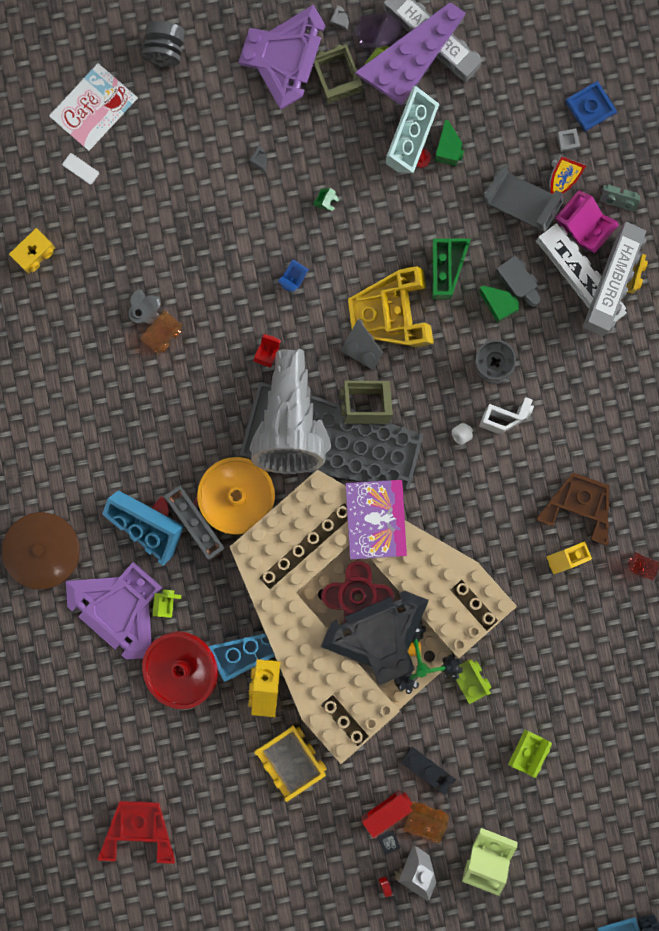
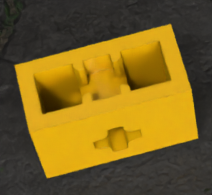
M36 228L9 255L29 274L39 268L41 261L51 257L55 247ZM34 250V251H36L37 253H36L35 255H33V254L31 253V251Z

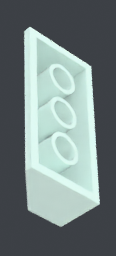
M413 86L386 158V164L397 172L414 173L439 103L417 86Z

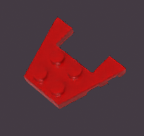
M120 801L99 853L98 861H116L117 840L158 842L157 863L175 864V857L160 802Z

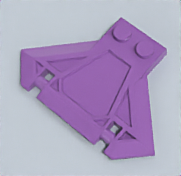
M314 5L271 31L249 28L239 64L259 70L280 110L303 97L304 90L300 89L301 83H307L321 41V37L316 35L318 31H324L325 24Z
M132 562L120 577L66 581L67 607L71 611H74L77 607L82 612L78 617L115 650L118 646H121L125 650L122 653L125 659L144 658L146 650L152 643L149 603L154 598V594L158 593L163 587L136 563ZM84 598L89 602L88 606L82 602ZM127 636L133 641L131 644L125 640Z

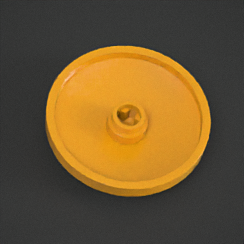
M231 457L216 462L205 472L199 483L197 498L200 511L211 526L221 532L238 535L245 534L273 509L275 491L272 480L265 470L256 467L252 460Z

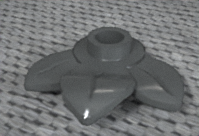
M141 289L135 291L130 298L129 319L136 324L145 322L153 325L158 323L162 319L156 312L160 306V297L154 295L145 297ZM135 311H139L141 316H136Z

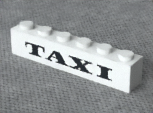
M556 223L540 235L536 242L585 305L590 308L601 275L591 268L588 258L580 254L577 244L574 241L571 242L567 237L566 230L562 226L559 227ZM621 301L620 304L622 305L619 314L615 315L613 321L617 322L627 313L625 311L626 308Z

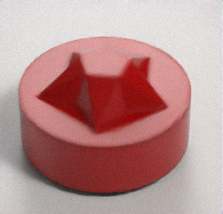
M424 148L418 159L417 168H425L430 163L431 155Z

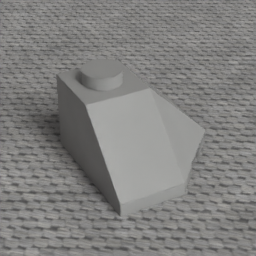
M412 846L398 882L427 901L430 900L436 885L430 856L418 847Z

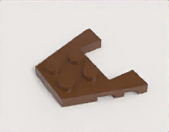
M572 472L536 518V521L553 526L559 508L595 520L596 524L590 540L608 546L609 485Z

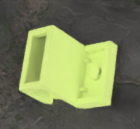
M481 828L474 840L470 860L467 859L462 882L499 896L506 884L510 859L517 848L518 842Z

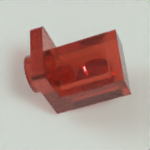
M635 552L634 556L629 560L628 567L629 571L633 574L655 581L659 571V562Z

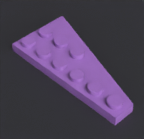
M452 3L447 4L356 71L355 75L402 106L409 97L413 86H416L466 13Z

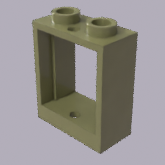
M347 44L343 46L336 45L327 52L320 51L316 53L313 68L327 104L362 92L363 84L360 77L355 75L357 69ZM344 57L353 81L328 90L319 66Z
M344 381L343 387L339 389V399H343L340 415L344 416V424H390L393 416L390 381ZM349 394H380L381 412H350Z

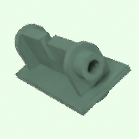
M610 184L603 186L599 202L633 212L636 211L641 200L637 192L624 189L622 194L620 193L621 188L611 186Z

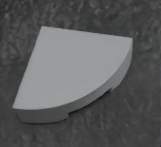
M337 5L330 24L347 31L349 25L347 14L342 7Z

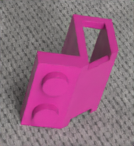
M580 190L555 217L558 225L562 226L567 234L570 232L581 247L593 253L597 252L619 226L616 220L602 214L591 195Z

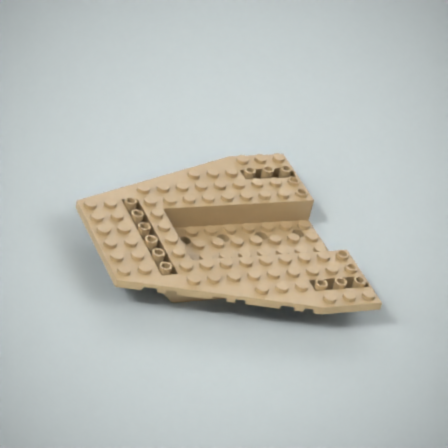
M316 470L233 543L230 549L275 657L280 662V669L301 719L339 763L342 764L400 712V708L442 671L429 673L423 678L418 677L416 680L419 683L418 688H413L412 693L407 694L406 690L402 692L398 690L394 679L379 685L371 666L321 648L320 646L330 622L337 620L339 625L344 623L343 610L330 609L323 603V600L319 599L318 592L321 589H324L330 583H344L347 566L354 561H364L371 568L372 583L384 584L390 587L394 594V601L400 599L399 592L404 590L428 599L429 602L420 621L422 626H426V632L423 633V639L419 640L421 642V659L428 668L442 666V659L450 654H454L455 659H459L517 606L478 562L406 520L407 556L350 559L346 486ZM356 594L354 599L356 601H360L362 599V596L360 594ZM402 606V607L397 608V609H398L399 611H402V610H404L405 608H404V606ZM346 630L342 633L343 635H346L351 632L349 630ZM429 650L435 655L434 660L431 662H427L424 659V653ZM410 656L415 668L412 674H415L418 665L417 657Z

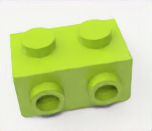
M524 730L508 765L536 778L550 751L552 743L528 730Z

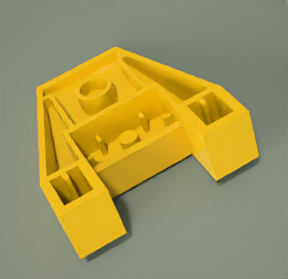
M418 266L400 269L348 298L351 328L353 329L355 323L360 318L363 321L364 327L374 337V340L410 347L432 345L431 325L427 323L412 324L408 293L410 291L426 289L424 270Z

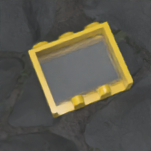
M294 725L254 751L255 755H258L262 761L265 770L273 778L276 787L284 795L286 802L325 777L326 773L324 771L327 770L321 759L319 761L316 760L314 756L316 751L310 743L306 744L303 740L305 734L301 728H296Z

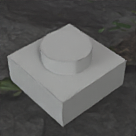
M576 128L557 133L561 152L580 148Z

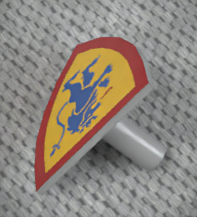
M561 155L558 160H553L551 165L554 169L550 178V193L554 194L557 190L564 194L577 182L586 165Z

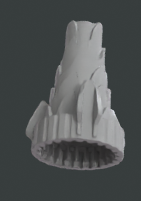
M301 349L276 352L271 391H268L267 410H264V421L260 423L250 444L252 463L266 471L282 474L311 472L319 469L324 464L325 454L331 450L330 438L323 425V421L313 420V403H310L311 390L308 386V369H305V355Z

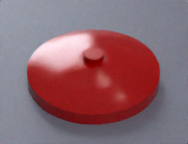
M175 631L160 636L150 644L143 658L142 672L147 688L158 701L166 706L175 709L193 708L204 702L216 686L218 668L215 657L206 643L190 633Z

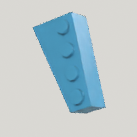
M117 491L107 499L102 513L120 530L124 529L134 542L138 541L144 546V550L148 554H153L157 557L161 565H164L173 557L184 525L120 491Z
M266 633L208 646L215 657L217 668L224 682L255 667L257 660H269L275 657Z

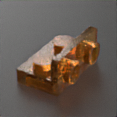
M164 310L139 339L155 353L158 354L160 351L164 353L170 346L168 341L172 337L176 339L182 332L180 327L183 324Z
M413 801V805H411L412 812L408 814L403 830L440 844L448 826L449 815L442 810H435L423 803Z

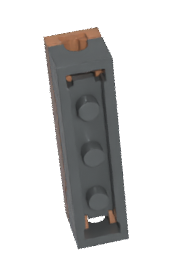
M180 485L164 496L209 561L225 550Z

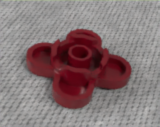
M364 561L350 563L346 569L345 582L330 583L322 591L323 603L330 609L343 610L344 616L390 596L394 601V594L390 587L384 584L372 583L371 568ZM356 594H360L362 596V599L360 601H356L354 599Z

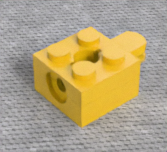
M257 660L256 667H252L248 707H252V715L275 717L280 662Z

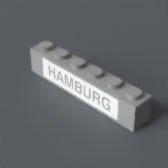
M386 0L383 5V10L408 33L434 15H430L422 3L414 0ZM453 34L437 55V58L465 83L481 67L482 63L480 55L475 51H471L462 39H457Z
M625 222L620 227L583 328L601 336L612 332L616 323L613 321L614 317L619 314L622 307L620 301L626 296L628 291L626 285L634 275V271H632L633 266L640 259L639 250L646 243V238H644L646 230L628 222Z

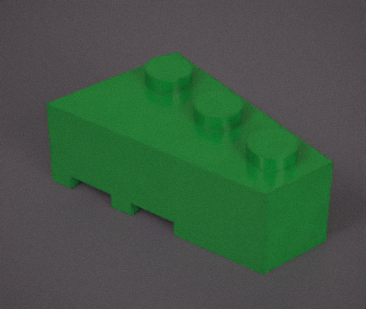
M433 238L431 244L432 300H451L471 238Z

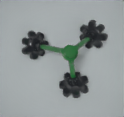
M422 622L419 623L412 640L418 662L416 673L412 674L413 671L394 679L395 684H400L398 690L400 692L406 690L407 694H411L413 688H418L419 683L416 681L418 677L423 678L429 673L442 671L445 672L447 679L457 680L459 674L463 672V668L459 667L462 664L461 658L455 659L454 654L444 657L442 659L443 665L440 667L428 668L422 662L418 645L419 640L424 637L423 633L426 632V626H422Z

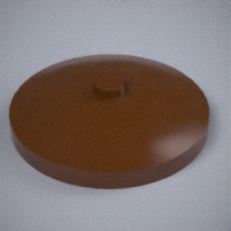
M45 512L31 513L17 520L9 528L2 545V558L8 573L21 585L32 589H49L62 584L73 574L80 558V543L73 527L63 518Z

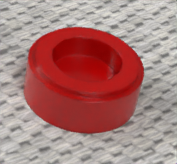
M385 876L379 878L378 882L384 897L391 896L393 893Z

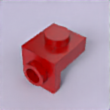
M263 334L253 362L271 368L276 352L279 351L281 340L274 336Z

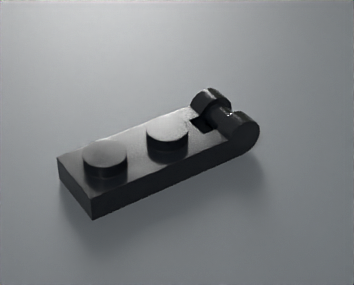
M414 747L410 748L401 761L403 765L444 795L448 792L447 789L450 784H454L456 781L452 775ZM440 775L445 778L442 784L437 782Z

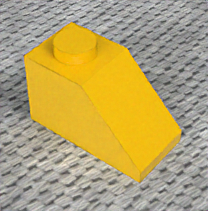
M585 541L546 556L553 575L592 559Z

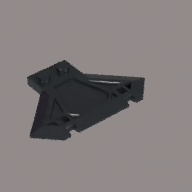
M404 590L399 592L400 599L393 601L390 596L344 616L346 622L339 625L338 621L334 620L330 622L320 647L371 666L379 685L415 670L408 649L429 600ZM404 606V610L400 612L397 611V608ZM350 629L351 633L343 635L342 632Z

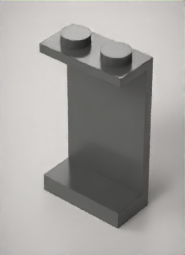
M504 165L500 171L498 170L495 173L493 183L484 192L487 205L543 232H546L564 202L563 193L556 190L552 194L509 174L507 167Z

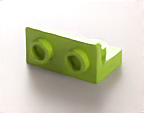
M469 659L459 665V667L463 668V672L459 674L456 682L469 704L491 694L489 689L492 687L487 678L483 679L479 672L482 669L477 661L473 662L472 659Z

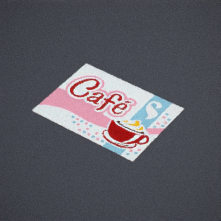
M98 63L49 116L90 151L138 97Z

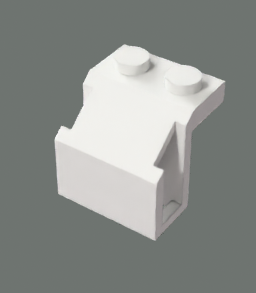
M525 397L521 401L516 414L489 404L485 409L479 427L501 435L531 416L534 408L531 405L533 400ZM489 415H492L511 424L505 427L488 420Z

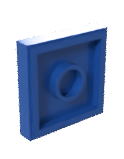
M598 81L565 100L584 132L617 113V110Z

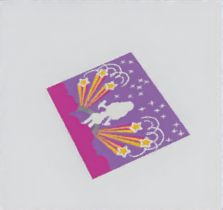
M402 480L346 483L350 559L407 556Z

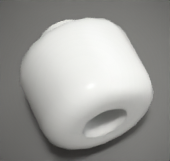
M461 423L452 429L453 439L458 444L463 445L472 439L473 430L467 424Z

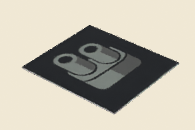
M394 830L377 836L385 855L401 848Z

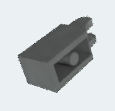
M514 256L499 266L495 274L517 300L524 299L530 307H537L541 301L538 292L535 290L537 288V280L533 274H529L526 271V265L523 260Z

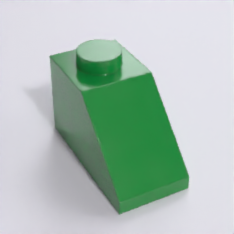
M445 120L435 161L457 166V162L462 161L464 150H461L462 142L451 123Z
M484 285L480 287L478 292L497 323L519 310V302L515 296H511L510 292Z

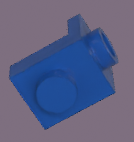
M292 260L278 282L282 284L281 287L283 289L294 292L300 287L309 269Z

